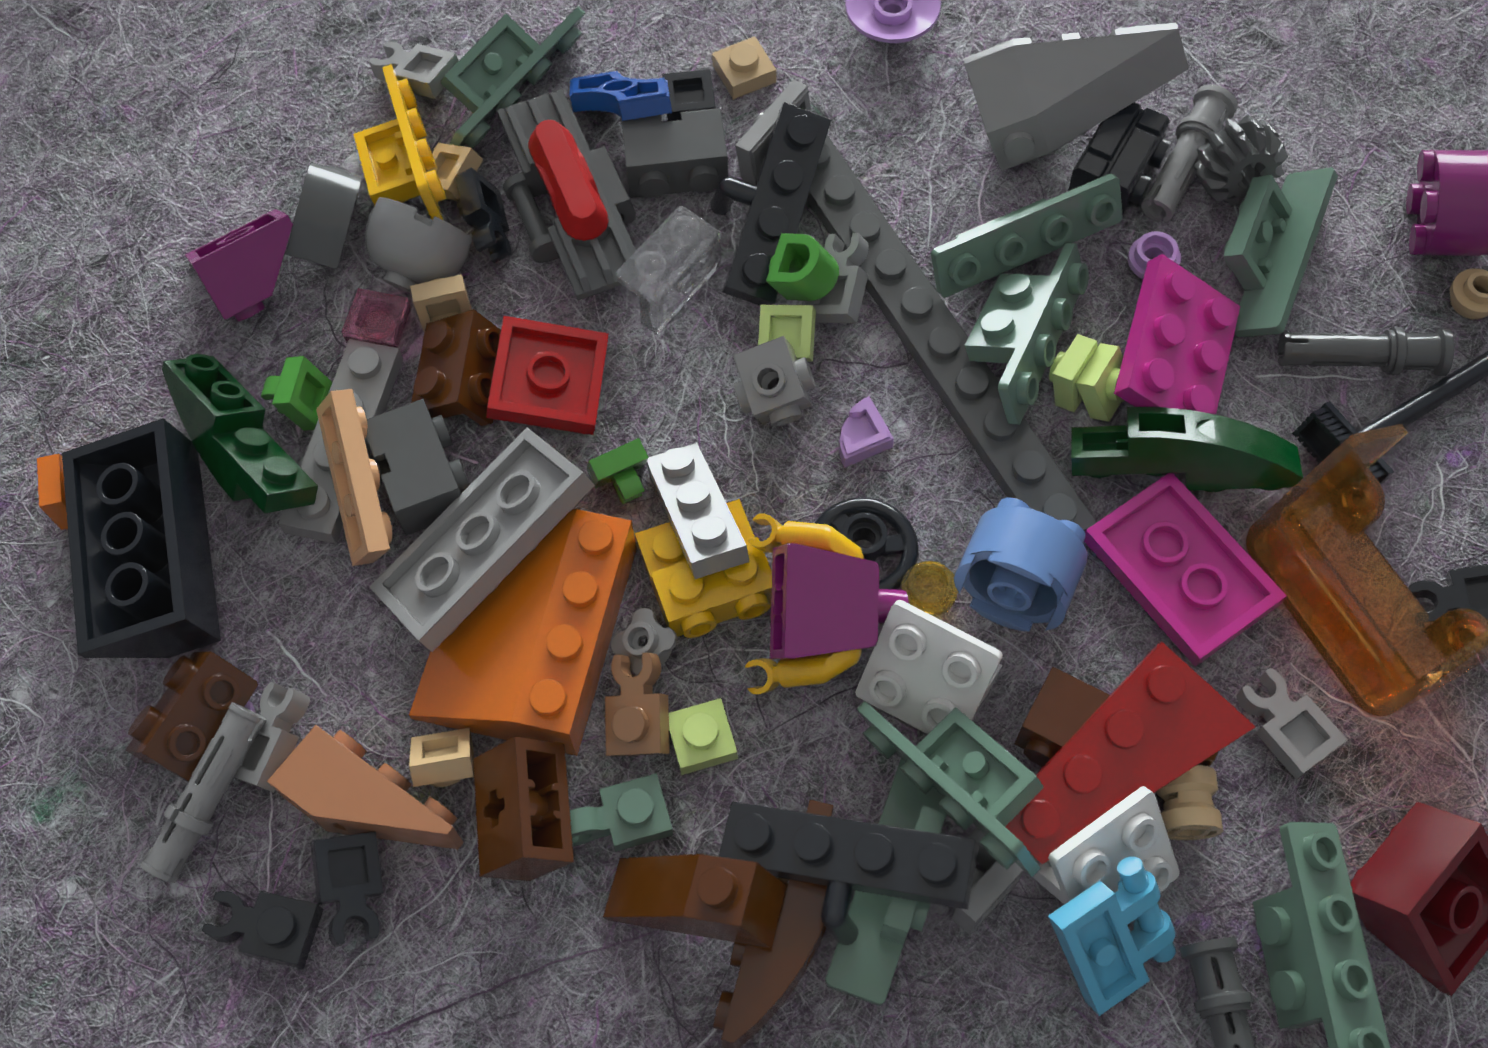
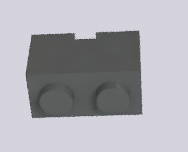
M721 108L681 112L682 120L662 122L661 115L626 121L621 119L630 198L644 196L659 197L664 194L690 191L707 192L717 189L720 182L728 177V156Z
M420 399L367 419L366 437L376 462L379 463L383 474L381 477L405 535L407 536L428 528L469 486L460 460L456 459L448 462L443 450L446 447L452 446L453 442L442 415L431 418L424 399Z

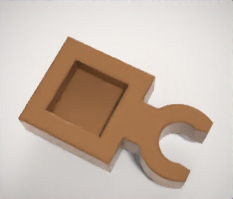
M649 652L642 653V670L634 677L630 671V657L621 654L614 655L611 663V672L615 681L621 685V696L605 697L606 756L670 754L668 695L652 693V686L657 682L661 673L659 656Z

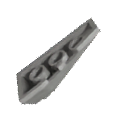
M1177 23L1113 29L1108 36L1080 38L1079 33L1061 34L1060 41L1031 43L1030 38L1012 39L963 58L986 134L1001 171L1052 153L1189 69Z

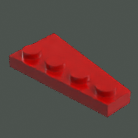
M1161 642L1153 648L1036 774L1044 788L1005 827L1025 845L1036 862L1043 865L1049 861V855L1140 787L1145 786L1153 793L1256 726Z

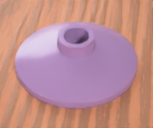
M846 0L845 9L850 23L864 36L884 43H903L915 40L933 28L940 15L941 0Z

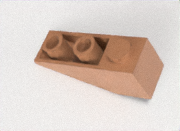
M315 725L267 780L285 800L327 832L348 835L376 832L377 839L456 850L464 843L452 827L457 818L447 808L431 797L424 804H421L407 793V790L412 785L406 778L386 763H383L378 770L373 768L362 759L367 751L342 730H339L332 737Z

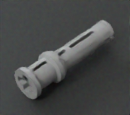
M1209 84L1200 87L1196 91L1193 98L1194 107L1189 116L1184 117L1177 126V143L1161 169L1152 189L1142 203V211L1150 219L1161 222L1162 216L1164 222L1172 219L1181 197L1196 173L1194 165L1199 160L1196 148L1211 141L1209 131L1220 132L1225 121L1234 117L1238 108L1237 99L1226 88Z

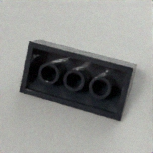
M162 418L63 452L62 461L78 655L84 658H171L221 641L199 453L192 441Z

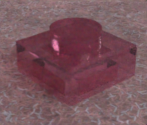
M358 288L341 331L346 343H348L349 339L398 348L412 310L408 297Z

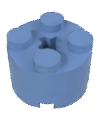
M1003 498L999 501L996 508L985 512L981 516L955 572V587L959 594L964 587L973 597L969 606L978 614L996 624L1018 631H1030L1033 623H1048L1045 631L1054 629L1063 622L1086 566L1087 552L1083 544L1086 534L1078 524L1072 521L1057 520L1045 513L1030 509L1025 502L1019 499Z

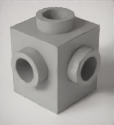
M784 336L733 355L741 378L740 382L734 384V389L745 414L752 412L753 416L762 424L770 422L772 427H779L802 417L801 410L813 406L808 391L816 388L810 366L805 357L797 360L792 345Z

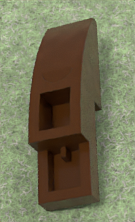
M810 799L806 813L832 817L834 805ZM778 877L777 879L787 887L772 948L734 942L730 965L739 967L740 970L734 992L722 990L713 1028L723 1031L721 1038L723 1048H740L758 1033L781 1008L802 979L827 929L821 920L826 885Z

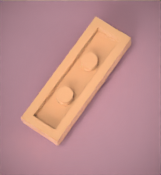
M353 389L330 391L316 409L352 566L370 564L377 561L390 550L392 525L388 514L385 511L381 512L377 491L380 486V475L375 460L369 459L364 440L367 436L365 412L362 407L356 406Z

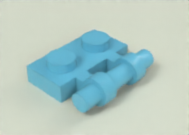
M1126 857L1118 863L1117 871L1121 879L1118 883L1117 892L1113 893L1105 884L1098 881L1048 915L1085 1002L1099 1016L1150 981L1143 965L1146 961L1153 958L1157 962H1167L1176 954L1173 943L1176 936L1175 928L1168 913L1161 910L1158 905L1161 896L1156 879L1152 873L1144 869L1142 861L1137 857ZM1134 921V930L1130 932L1128 924Z

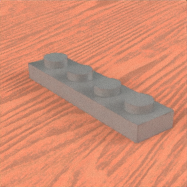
M349 339L329 393L330 391L353 389L356 406L363 408L366 419L384 413L403 361L400 349ZM318 420L300 466L318 485L315 504L283 510L279 526L286 534L336 544L343 523ZM366 437L364 440L369 455L371 448Z

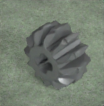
M1249 115L1242 118L1239 123L1227 119L1223 130L1218 133L1209 131L1211 141L1196 148L1199 160L1195 163L1194 168L1197 177L1203 184V188L1217 202L1224 201L1232 207L1239 204L1243 198L1245 199L1253 177L1272 175L1274 178H1278L1284 175L1282 163L1288 157L1285 146L1278 138L1279 134L1270 124H1266L1264 120L1258 121Z

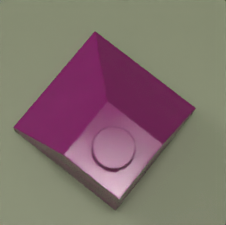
M274 209L185 254L224 320L234 316L239 322L254 316L265 308L262 301L273 295L293 226L287 214Z

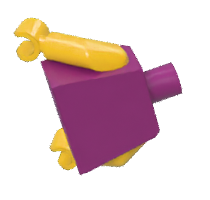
M757 514L753 518L754 522L765 526L771 525L772 532L766 540L756 541L749 539V543L765 553L773 552L770 658L751 660L745 665V668L760 666L767 673V682L764 686L748 688V691L759 695L773 691L779 684L784 688L824 684L857 664L861 657L862 648L876 647L878 624L885 623L892 605L897 600H902L909 604L908 595L905 590L879 589L878 563L864 559L861 548L832 526L787 521L782 526L768 514ZM771 659H781V660H779V662H778V664H777L775 661H773V660H771Z

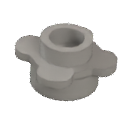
M640 608L634 612L632 622L624 632L616 633L613 636L611 649L616 655L629 656L632 663V671L638 675L642 670V653L657 654L662 665L667 661L672 649H674L677 643V636L674 630L669 627L664 628L656 621V615L652 610ZM643 637H647V644L641 647L640 640Z

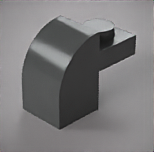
M310 162L287 245V255L331 268H338L362 177L353 175L339 167Z

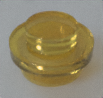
M925 561L912 566L905 573L901 584V590H905L908 595L909 604L932 616H939L950 610L958 594L954 584V574L945 565L936 561Z

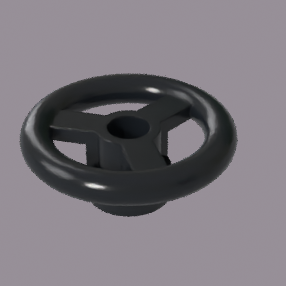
M851 498L832 505L815 521V524L832 526L854 543L859 540L869 541L872 546L861 548L866 560L875 561L878 556L902 553L896 569L889 576L879 581V589L898 590L912 575L919 555L917 536L907 517L894 506L873 498ZM881 519L888 522L898 535L887 536L886 525Z

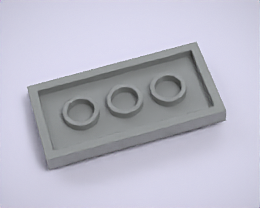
M527 427L369 587L414 637L433 652L498 587L499 583L538 546L539 542L578 505L579 501L595 484L583 471Z

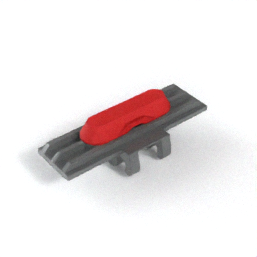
M563 89L497 110L499 119L522 170L521 173L509 177L504 182L503 189L507 198L514 201L531 241L529 251L533 260L543 263L560 259L577 300L645 277L646 271L624 223H631L635 220V209L606 147L590 150ZM549 194L558 215L557 218L553 219L555 225L546 227L534 197Z

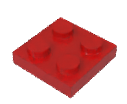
M503 316L486 418L594 435L609 333Z

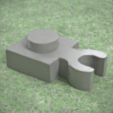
M396 42L384 43L383 48L387 59L371 58L369 60L373 74L377 79L386 81L382 67L392 64L399 81L407 78L414 94L435 99L445 88L440 83L444 75L458 62L457 55L453 52L416 44L410 52H407Z
M853 233L850 246L843 251L844 242L836 234H829L825 241L824 249L838 263V280L826 296L815 301H805V305H813L815 308V323H857L868 274L860 267L868 254V242L859 233Z
M1273 668L1267 669L1259 678L1263 686L1268 689L1270 693L1269 698L1258 696L1248 684L1242 687L1236 695L1239 704L1245 711L1255 716H1262L1267 721L1256 734L1296 780L1348 741L1307 694L1293 703L1287 696L1288 688L1285 679Z
M270 682L266 686L260 699L261 712L259 715L267 720L247 751V755L234 776L235 779L274 793L275 789L267 780L294 750L299 737L289 732L292 725L298 722L307 711L310 696L289 687V689H286L274 682Z

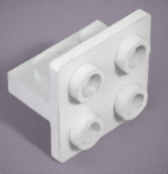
M897 600L888 613L878 637L877 645L872 651L855 693L858 698L929 734L955 707L970 720H973L979 706L993 686L1003 666L999 664L1003 654L1000 650L902 600Z
M1145 786L1140 787L1049 855V861L1043 865L1038 864L1041 869L1033 878L1059 901L1066 904L1098 881L1105 884L1113 893L1117 892L1118 883L1121 879L1117 871V865L1122 859L1132 856L1142 861L1144 869L1155 877L1160 893L1163 892L1170 883L1179 877L1180 871L1155 794Z

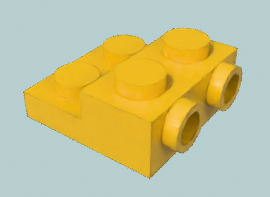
M740 499L726 504L747 545L750 562L694 579L670 522L635 533L636 543L666 626L674 630L677 637L682 635L687 638L699 637L712 631L720 622L735 617L742 620L752 619L764 614L771 607L772 571L765 553L749 543V539L760 540L758 537H754Z

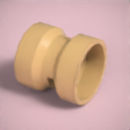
M1196 765L1156 791L1157 795L1164 800V810L1161 812L1169 839L1200 840L1215 837L1223 832L1221 812L1214 807L1212 796L1218 790L1217 774L1214 768Z

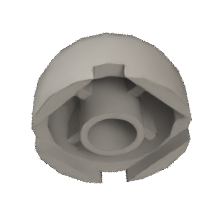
M379 197L368 218L365 242L371 260L386 271L383 281L411 293V285L429 282L437 278L456 276L459 273L470 252L469 248L472 238L440 218L434 216L433 220L417 214L418 209L392 199Z

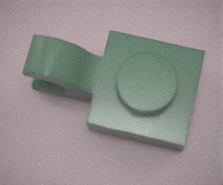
M657 773L599 789L603 805L601 807H580L570 810L573 846L582 845L611 835L614 850L617 852L673 836V828Z

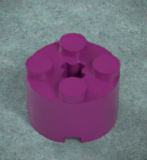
M1421 150L1417 163V179L1419 184L1409 185L1406 198L1407 214L1417 215V224H1413L1410 231V254L1426 256L1488 255V150Z

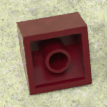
M1416 802L1400 823L1392 828L1389 836L1366 864L1355 873L1350 884L1357 912L1366 929L1440 992L1452 997L1488 950V835L1482 823Z

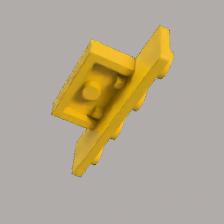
M392 64L384 66L382 69L397 119L353 134L370 198L375 206L379 197L404 203L411 198L421 195L431 220H433L434 216L443 220L438 202L445 200L446 196L436 170L428 172V170L436 168V163L425 138L427 134L416 108L418 105L407 78L401 81L398 80Z

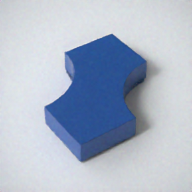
M618 71L576 77L570 80V100L573 112L607 111L619 115L622 121L672 113L668 82L664 78L632 79L620 75Z

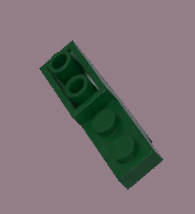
M192 354L185 359L163 361L162 372L180 419L203 462L233 501L251 498L264 514L315 504L318 485L262 428L266 409L214 356Z
M1127 407V425L1071 427L1072 476L1105 478L1111 475L1123 474L1162 476L1168 473H1185L1186 488L1189 491L1203 490L1206 492L1259 488L1275 491L1282 488L1303 487V473L1296 445L1274 433L1221 415L1166 407Z

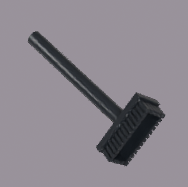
M1488 351L1358 431L1329 401L1324 403L1320 409L1313 411L1292 434L1295 437H1299L1297 440L1303 442L1302 445L1304 447H1308L1306 450L1309 453L1312 452L1313 458L1317 457L1316 461L1318 463L1321 462L1322 468L1326 467L1325 471L1331 473L1330 477L1332 479L1336 478L1334 481L1337 484L1340 483L1339 487L1341 489L1345 488L1344 492L1350 494L1348 497L1351 500L1361 496L1363 499L1368 498L1394 473L1392 468L1372 447L1487 377Z

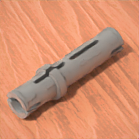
M231 703L229 710L222 720V724L209 743L186 788L181 793L177 802L170 803L163 815L167 820L155 843L140 864L144 871L164 881L177 882L190 853L201 835L207 836L214 825L210 819L247 755L246 753L267 719L241 705Z

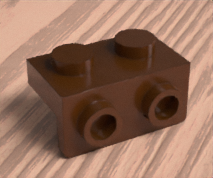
M475 309L426 323L411 403L424 399L431 418L442 415L444 419L465 414L481 426L492 424L493 419L486 418L501 329Z
M212 651L193 652L189 658L185 655L181 656L173 664L163 680V685L168 687L157 705L155 707L147 705L136 717L128 731V735L133 737V740L125 751L145 763L160 765L188 782L209 743L222 724V720L229 710L231 703L233 702L245 707L258 687L255 679Z

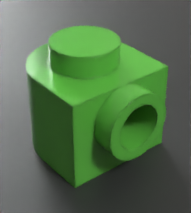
M781 233L775 254L769 264L766 282L786 300L815 301L826 296L833 289L838 280L839 266L835 258L812 236L807 234Z

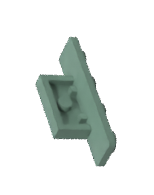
M579 6L540 45L513 19L505 14L444 75L440 84L473 113L455 132L449 143L450 145L464 146L467 144L470 148H475L492 128L486 122L497 110L517 104L522 97V94L517 90L527 80L534 86L552 66L548 58L557 49L564 55L582 35L577 26L585 15V12Z
M1333 167L1291 173L1286 176L1282 189H1280L1272 175L1252 178L1246 197L1240 204L1239 215L1231 237L1225 244L1223 255L1227 267L1233 271L1245 290L1240 302V310L1234 333L1236 337L1280 334L1285 330L1338 178Z
M1113 174L1105 175L1049 200L1043 198L955 236L956 239L934 248L931 252L937 292L943 297L951 296L1062 248L1065 243H1073L1119 223L1122 220L1120 179Z
M1065 243L1050 275L1000 274L965 343L969 361L1008 363L998 384V392L1008 424L1020 425L1028 406L1036 402L1039 382L1046 367H1051L1054 362L1056 345L1063 330H1068L1071 325L1073 308L1079 295H1083L1086 292L1089 279L1088 267L1085 263H1081L1076 243Z
M866 701L856 709L870 726L863 732V735L886 759H889L894 753L898 754L905 761L899 767L900 770L924 794L932 787L935 788L944 797L938 805L961 829L966 831L974 824L984 833L985 836L979 843L1003 868L1008 870L1015 862L1030 877H1033L1041 869L1025 845L1005 827L1044 788L1033 772L956 707L917 746L913 745Z
M901 758L879 824L943 834L941 830L946 813L938 803L944 797L933 787L926 794L920 791L900 770L899 767L905 762ZM855 891L848 915L858 928V937L850 945L837 943L825 979L827 987L877 1006L883 1005L909 928L922 932L931 903Z
M1288 822L1281 825L1279 831L1292 887L1252 902L1256 917L1257 933L1261 940L1270 982V994L1275 1005L1279 1028H1303L1323 1022L1329 1048H1390L1337 827L1333 823Z

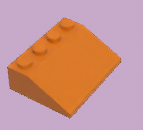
M579 509L571 510L539 542L538 546L499 583L498 587L459 624L457 629L433 652L430 651L409 717L413 720L458 730L470 728L472 733L503 740H509L516 736L565 744L566 754L578 756L637 550L632 520Z

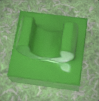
M304 356L286 357L281 376L267 377L260 397L264 400L273 399L272 405L277 408V411L286 415L303 431L314 430L318 422L316 409L328 395L332 381Z
M637 438L589 460L586 470L591 481L595 484V489L612 481L616 494L622 505L641 497L642 493L645 492L635 470L644 467L649 457L640 439Z

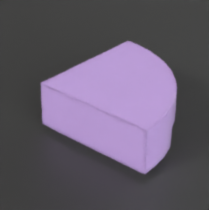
M870 396L862 399L852 407L841 428L839 453L844 468L893 447L894 438Z

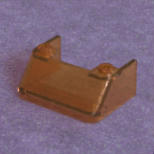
M1402 424L1352 434L1255 521L1250 527L1246 538V547L1250 557L1287 595L1283 601L1285 607L1357 705L1365 712L1375 716H1387L1400 711L1488 660V620L1474 610L1460 608L1443 614L1435 621H1429V614L1365 533V530L1379 519L1385 506L1383 488L1368 468L1408 434V431Z

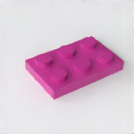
M1163 254L1148 261L1114 394L1134 407H1166L1216 414L1240 305Z
M1173 473L1166 474L1085 531L1086 538L1084 542L1195 667L1280 606L1287 597Z

